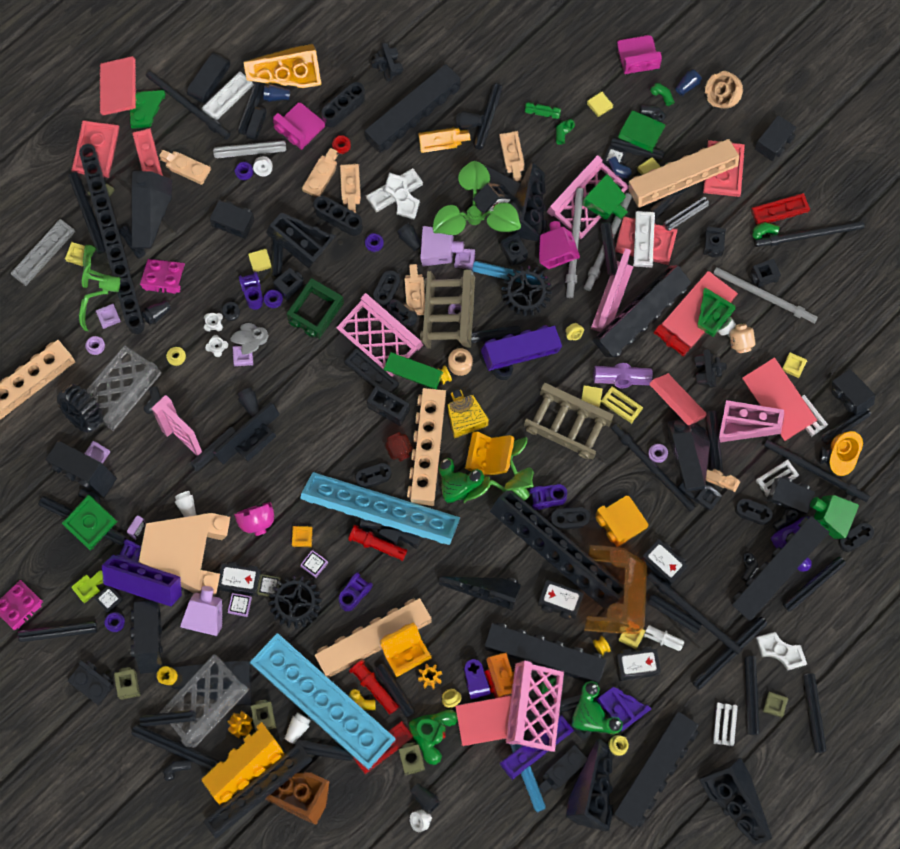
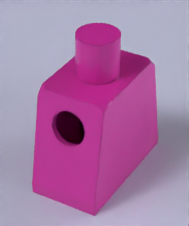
M551 222L549 224L550 231L540 236L539 261L548 269L580 258L572 233L566 228L561 227L560 222Z

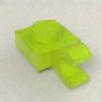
M102 570L91 579L88 575H85L71 587L83 603H86L100 591L97 586L103 583Z

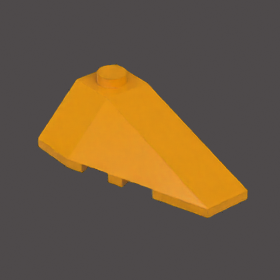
M313 44L294 47L243 62L248 81L270 82L285 86L292 85L299 88L321 85L316 50Z

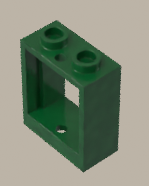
M311 278L287 313L289 324L295 328H302L312 338L315 336L320 339L343 306V296ZM310 293L332 304L318 326L313 325L296 314Z

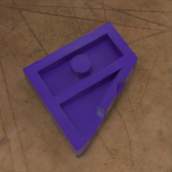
M612 687L596 699L609 718L617 717L622 721V730L620 732L651 710L649 706L641 704L630 695L623 694L621 690Z

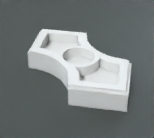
M389 173L384 192L394 198L397 205V215L415 219L420 201L409 193L407 178Z
M776 632L756 637L761 656L778 659L784 664L787 671L807 665L801 645L792 646L784 643Z

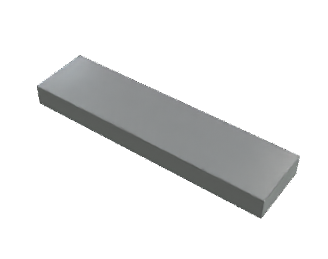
M60 219L16 266L11 275L26 286L75 233V230Z

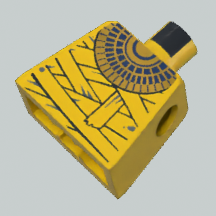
M461 389L451 393L454 402L448 404V414L454 438L488 426L489 420L473 395L464 398Z

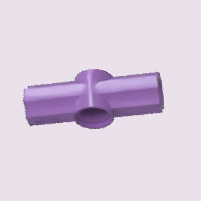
M620 363L615 365V367L595 366L593 381L594 383L615 384L618 388H627L631 385H650L653 372L651 368H631L627 363Z

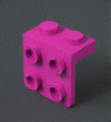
M652 36L618 41L617 46L624 74L660 68L662 57L660 52H656Z
M302 103L296 104L284 117L279 113L273 117L275 130L287 137L290 143L296 145L301 150L325 127L324 121Z

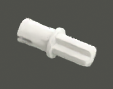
M648 625L644 637L659 642L661 646L664 644L678 651L684 645V640L668 634V631L663 632L651 625Z

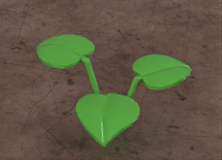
M471 161L462 168L458 180L464 189H473L474 198L477 195V189L481 190L490 182V176L483 164ZM473 200V206L468 209L467 214L464 212L460 213L458 207L454 205H448L440 209L434 219L433 232L435 234L457 235L464 230L466 220L471 225H478L486 216H488L487 224L496 231H516L521 228L518 213L511 204L499 203L494 206L493 211L489 210L482 215V212L478 210L476 202Z
M86 245L83 252L82 286L87 288L89 279L99 281V288H102L103 291L87 294L81 301L79 321L85 331H88L85 321L88 299L108 294V291L119 292L120 277L104 275L90 269L91 257L96 250L92 245ZM89 273H92L100 277L91 276Z
M527 437L514 441L510 465L515 476L506 483L505 488L497 482L490 480L489 476H485L481 485L470 491L463 499L464 503L483 495L490 485H494L504 492L512 490L522 500H526L529 497L530 493L526 488L533 487L534 471L532 468H526L517 473L512 461L513 456L520 454L525 448L528 440Z

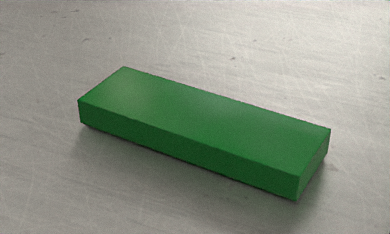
M390 352L383 369L386 372L432 389H437L443 375L441 370Z

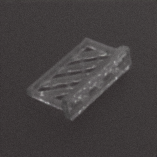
M124 345L86 390L91 397H94L96 403H98V396H108V402L99 404V408L108 407L109 410L104 416L102 423L114 431L160 376L161 372L157 365L147 361ZM126 353L130 354L131 361L122 363V357ZM144 364L146 367L143 371L136 372L135 365ZM132 366V373L123 375L122 367ZM119 368V376L110 377V371ZM133 378V383L130 386L124 387L123 379ZM120 380V388H110L111 381ZM107 382V390L98 392L97 387L99 384ZM121 392V397L117 401H111L112 393Z
M213 655L160 713H168L173 707H178V711H183V707H191V710L196 711V706H204V715L190 722V730L186 734L182 730V723L170 724L182 738L181 741L186 747H196L249 689L238 681L217 655ZM214 663L219 666L218 675H210V667ZM200 678H205V689L197 690V681ZM210 678H218V689H210ZM223 678H229L233 682L228 689H222ZM187 692H192L191 704H183V696ZM196 692H205L204 704H196ZM209 692H218L217 701L214 704H209Z

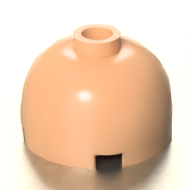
M721 71V73L710 77L705 93H707V100L712 106L727 109L739 102L743 94V86L740 79L734 74Z

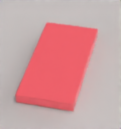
M709 271L662 323L666 329L673 334L676 333L678 338L691 348L705 333L698 328L704 289H709L730 303L738 294Z
M775 358L742 378L760 406L784 410V420L780 434L784 442L817 421Z

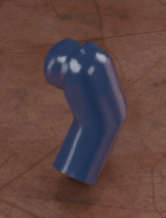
M616 156L608 159L616 176L622 178H629L631 176V169L621 165Z

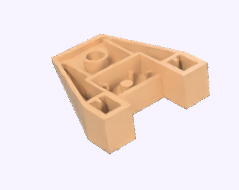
M208 513L146 523L138 562L180 576L181 587L192 593H201L203 586H210L214 589V596L217 593L220 574L201 570L206 538L223 540L227 536L230 517Z

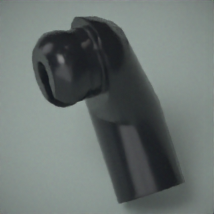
M640 106V114L649 115L652 119L659 122L664 121L665 114L659 107Z

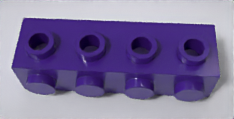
M545 325L536 331L526 330L521 332L520 335L514 336L510 334L501 340H488L485 342L481 352L487 369L490 371L558 353L562 348V344L556 327Z
M112 555L102 565L104 585L168 606H172L182 596L180 576Z

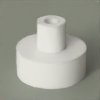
M258 157L254 162V172L259 176L269 175L272 171L271 160L267 157Z
M731 317L727 319L718 331L720 335L727 334L730 337V331L736 325Z
M418 810L410 815L411 826L416 832L429 828L430 814L423 810Z

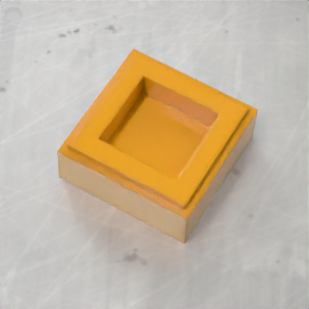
M293 526L292 547H312L313 528Z

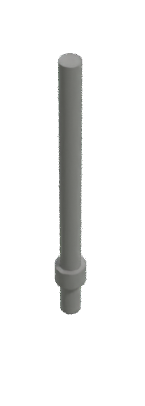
M582 188L576 189L572 235L577 250L584 191ZM577 259L569 262V270L565 281L567 283V298H573L574 285L577 283Z
M629 193L625 194L626 198L621 204L625 209H627L632 198ZM615 216L611 225L613 239L622 221L617 216ZM603 245L594 266L588 272L589 277L584 286V289L587 291H591L595 280L598 279L601 273L600 268L605 259Z
M716 267L713 273L794 313V316L798 318L802 317L814 324L818 318L805 311V308L799 305L797 307Z

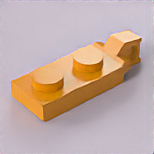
M459 128L418 133L422 153L457 148L458 145H461L462 141L470 140L469 130L460 131Z

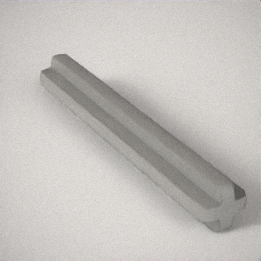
M282 140L215 147L213 152L215 158L286 151V143Z

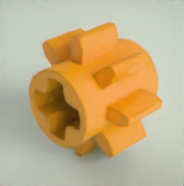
M426 664L424 671L419 669V673L423 677L418 678V682L423 681L424 688L428 685L434 689L436 682L441 684L438 676L442 675V671L437 672L436 665L431 668ZM427 673H431V675H435V676H433V680H432V681H430L429 678H426V677H427Z
M243 711L240 714L234 713L230 720H228L231 726L228 728V731L237 738H240L241 735L247 736L251 729H253L250 723L253 719Z

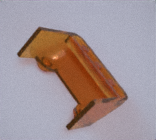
M590 545L588 555L593 560L611 562L616 567L625 568L624 604H612L608 608L607 618L587 616L584 631L639 634L645 625L647 576L645 561L624 548Z

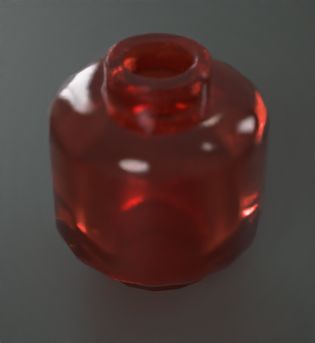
M398 432L386 438L385 448L392 460L399 459L401 462L410 457L409 453L413 450V446L406 434Z

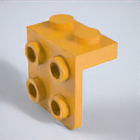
M472 432L465 469L469 471L475 469L482 470L484 476L507 473L510 466L514 437L508 435L491 438L480 432Z
M629 496L623 497L607 508L602 506L597 509V522L601 527L605 528L607 537L617 547L648 528L647 521Z
M415 623L406 624L400 630L387 634L380 640L385 658L396 677L431 659V655L421 640Z

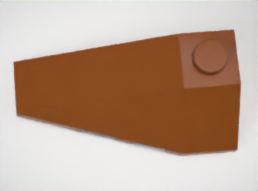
M296 773L265 799L316 825L326 807L329 781L312 773Z

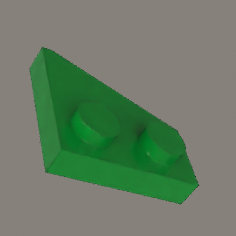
M165 90L135 92L136 108L130 109L132 129L149 128L151 126L153 118L159 110V105L166 96Z
M705 288L698 328L714 337L734 312L735 305Z

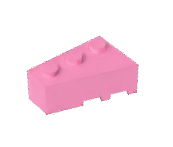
M726 400L719 436L720 442L781 434L784 410Z

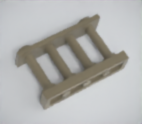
M464 270L461 279L436 280L432 272L427 271V278L424 279L426 297L423 331L420 333L421 342L428 349L431 348V340L457 339L464 348L471 347L475 275L472 270ZM461 286L463 288L460 296L434 297L435 287ZM460 304L461 312L458 314L433 315L434 305ZM459 322L460 330L457 332H432V323Z
M544 383L540 394L543 396V401L533 421L525 420L524 428L533 435L539 434L579 453L578 455L584 459L590 458L593 460L596 451L592 447L602 427L605 425L610 427L614 415ZM554 401L559 403L561 408L551 428L548 429L539 424L550 402ZM571 409L577 412L578 417L568 437L558 434L557 431L567 411ZM589 417L595 420V425L584 446L574 440L585 418Z

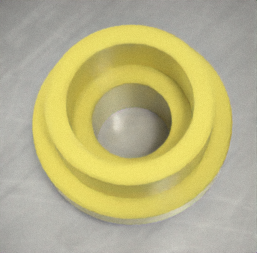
M578 323L571 324L565 331L567 339H580L584 328Z
M173 347L167 352L166 357L171 365L178 366L185 361L186 354L182 348ZM178 353L179 357L173 358V355Z
M449 689L442 695V703L445 707H455L462 699L461 694L455 689Z
M616 735L610 739L609 749L614 755L621 756L627 752L629 744L625 737Z

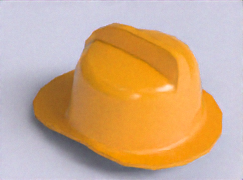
M849 431L834 437L831 443L832 453L829 462L833 473L845 476L854 469L863 446V439L860 434Z

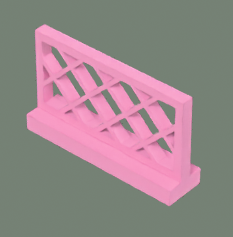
M598 155L547 211L548 214L552 217L555 216L571 231L573 228L576 189H584V200L589 194L586 193L585 186L587 184H595L596 186L601 181L597 177L600 169L622 187L621 191L623 193L629 188L626 183L602 163L603 160ZM583 205L582 209H584L585 218H581V222H585L586 229L579 233L580 239L601 218L598 215L596 218H588L587 208ZM564 209H571L572 218H564L560 213Z
M625 248L621 262L617 261L618 270L616 275L610 276L591 327L593 330L601 332L616 317L633 270V266L628 265L631 251Z
M366 293L362 296L359 304L337 327L343 335L382 369H384L386 359L389 357L386 356L385 346L396 345V354L399 355L398 345H407L411 350L406 355L400 356L408 359L423 346L422 342ZM364 307L368 311V318L358 319L357 312ZM368 321L369 331L358 332V322ZM371 321H380L382 330L371 331ZM355 322V332L347 333L343 329L347 323ZM382 333V343L372 344V334ZM385 333H394L396 342L385 343ZM369 334V344L361 345L358 335ZM382 346L383 356H373L372 347Z
M165 395L151 408L162 432L167 437L173 432L196 456H199L202 450L194 431L178 417L171 399Z
M528 661L515 664L506 743L512 745L519 744L550 752L555 751L564 672L533 665L532 662ZM531 670L537 671L541 677L535 683L531 678ZM550 675L557 676L556 685L553 687L547 679ZM542 681L548 688V691L543 695L537 687ZM532 689L538 696V699L533 703L528 697L529 691ZM549 693H551L554 698V704L552 706H549V704L544 698ZM539 701L546 708L541 714H539L534 706ZM529 709L536 716L531 722L526 717V712ZM547 713L552 718V723L549 726L542 719ZM537 721H539L544 729L539 734L532 727ZM529 729L534 737L530 741L523 740L524 731ZM544 733H547L550 738L549 746L544 745L539 738Z

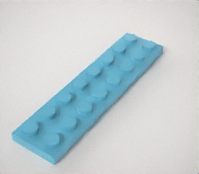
M314 472L304 487L300 498L309 503L322 505L329 509L338 510L348 515H354L364 520H370L448 545L452 541L460 517Z
M278 633L251 660L250 664L368 770L396 740Z

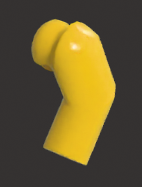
M354 689L350 691L349 697L363 710H376L375 700H365L360 695L359 690Z

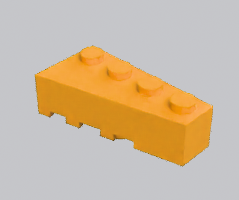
M262 722L257 726L258 731L252 736L248 734L243 739L245 743L239 749L234 748L229 753L225 762L220 761L202 779V782L219 805L229 801L235 793L244 789L252 780L259 777L285 755Z

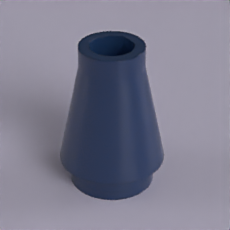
M691 69L686 72L675 90L679 95L683 96L698 86L702 78L695 70Z
M271 84L264 85L263 100H268V102L289 100L290 89Z

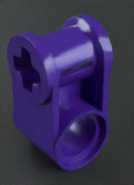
M257 271L243 277L240 275L239 280L248 307L253 310L261 308L263 296ZM253 296L258 297L256 300H250Z
M561 484L538 486L529 490L530 494H532V508L534 510L561 506L567 500V489ZM555 492H562L564 496L557 499L553 494Z
M125 539L123 542L124 546L117 556L139 563L141 546Z
M358 572L350 579L339 595V605L344 611L355 609L373 586L371 582L368 583L362 579ZM345 597H351L353 602L345 604L342 600Z
M476 659L469 660L465 665L464 673L470 699L490 695L489 685L481 662ZM471 664H474V667L479 668L476 671V674H473L472 671H468V669H470Z

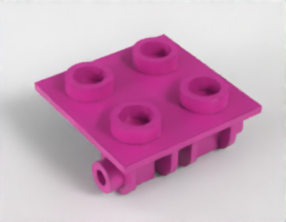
M148 259L140 285L146 291L159 292L160 288H162V293H165L166 290L167 293L176 294V292H180L179 283L185 263Z
M20 580L0 599V617L15 631L25 622L24 618L27 621L29 620L26 617L28 614L33 616L31 611L35 613L42 607L43 601Z

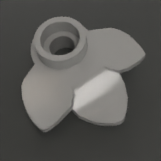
M245 323L240 326L241 330L235 332L230 339L231 342L242 344L241 352L244 355L256 351L259 345L266 343L268 332L265 328L257 327L252 323Z

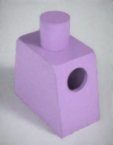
M423 226L421 245L422 266L451 263L453 252H464V241H454L453 235L435 234L433 227Z
M203 586L201 593H194L182 620V628L215 636L218 635L222 628V600L213 596L214 589L212 587Z

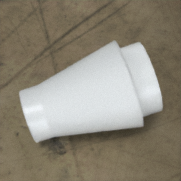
M189 491L176 495L175 503L183 516H196L193 495Z
M296 713L295 716H292L284 739L295 744L297 739L310 727L309 723L311 720L300 713Z

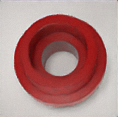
M338 136L333 140L332 146L337 153L343 154L349 151L351 143L347 137Z

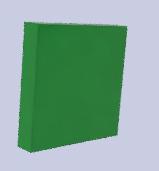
M632 110L618 138L652 152L666 124Z
M88 495L62 524L89 550H92L118 521L95 499Z

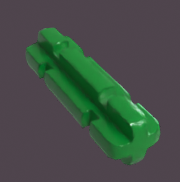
M527 102L525 112L545 117L552 116V118L559 119L561 109L556 107L552 109L551 106L534 105V103Z

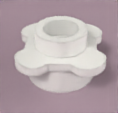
M208 313L204 316L206 322L204 329L206 331L222 330V314Z
M215 335L210 339L209 344H206L205 348L207 351L214 353L215 357H220L222 351L228 348V343Z

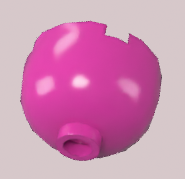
M263 503L261 507L253 506L234 514L239 528L246 533H255V536L266 533V529L274 521L275 515L272 503Z

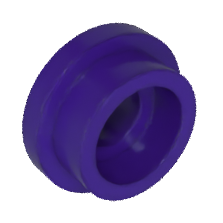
M246 162L239 163L235 168L236 177L240 180L250 179L253 175V167ZM243 170H246V171H247V173H245V174H242L241 172H242Z
M370 234L366 237L365 246L369 251L377 252L382 249L384 243L380 235ZM373 241L378 243L375 246L371 245Z
M277 290L268 291L264 296L266 306L269 308L279 307L283 302L282 294ZM271 298L277 299L275 302L270 301Z
M117 612L110 613L105 619V626L111 632H119L125 625L124 617ZM113 620H118L116 626L112 625Z

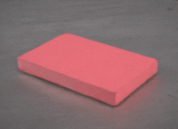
M128 57L100 64V113L108 115L135 109V58Z
M83 121L72 172L85 174L79 150L82 145L91 144L95 147L99 156L104 177L109 178L120 129L119 125ZM88 153L85 157H90L93 153ZM96 169L91 170V171H90V174L96 173L97 170H96Z
M708 140L707 148L715 145L718 141ZM732 143L739 154L738 166L704 180L703 193L740 197L745 144Z
M624 216L615 252L624 254L626 248L631 250L630 256L634 257L635 219ZM654 224L653 262L669 265L678 229L673 228L667 231L663 226Z
M669 373L651 381L650 386L687 425H691L707 415Z
M512 696L456 706L462 746L505 739L507 737Z

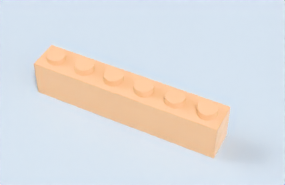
M729 139L719 141L711 147L703 148L692 155H686L680 160L669 162L661 168L652 169L644 175L632 178L629 181V192L638 208L737 167L739 154Z
M413 598L407 601L401 609L394 608L387 613L388 616L382 619L380 617L375 618L370 622L369 626L355 629L349 637L342 636L335 640L334 645L330 647L326 645L318 649L315 658L324 675L330 678L358 663L360 660L382 650L380 640L385 635L400 630L406 624L415 623L418 630L430 624L431 617L421 599L415 600Z

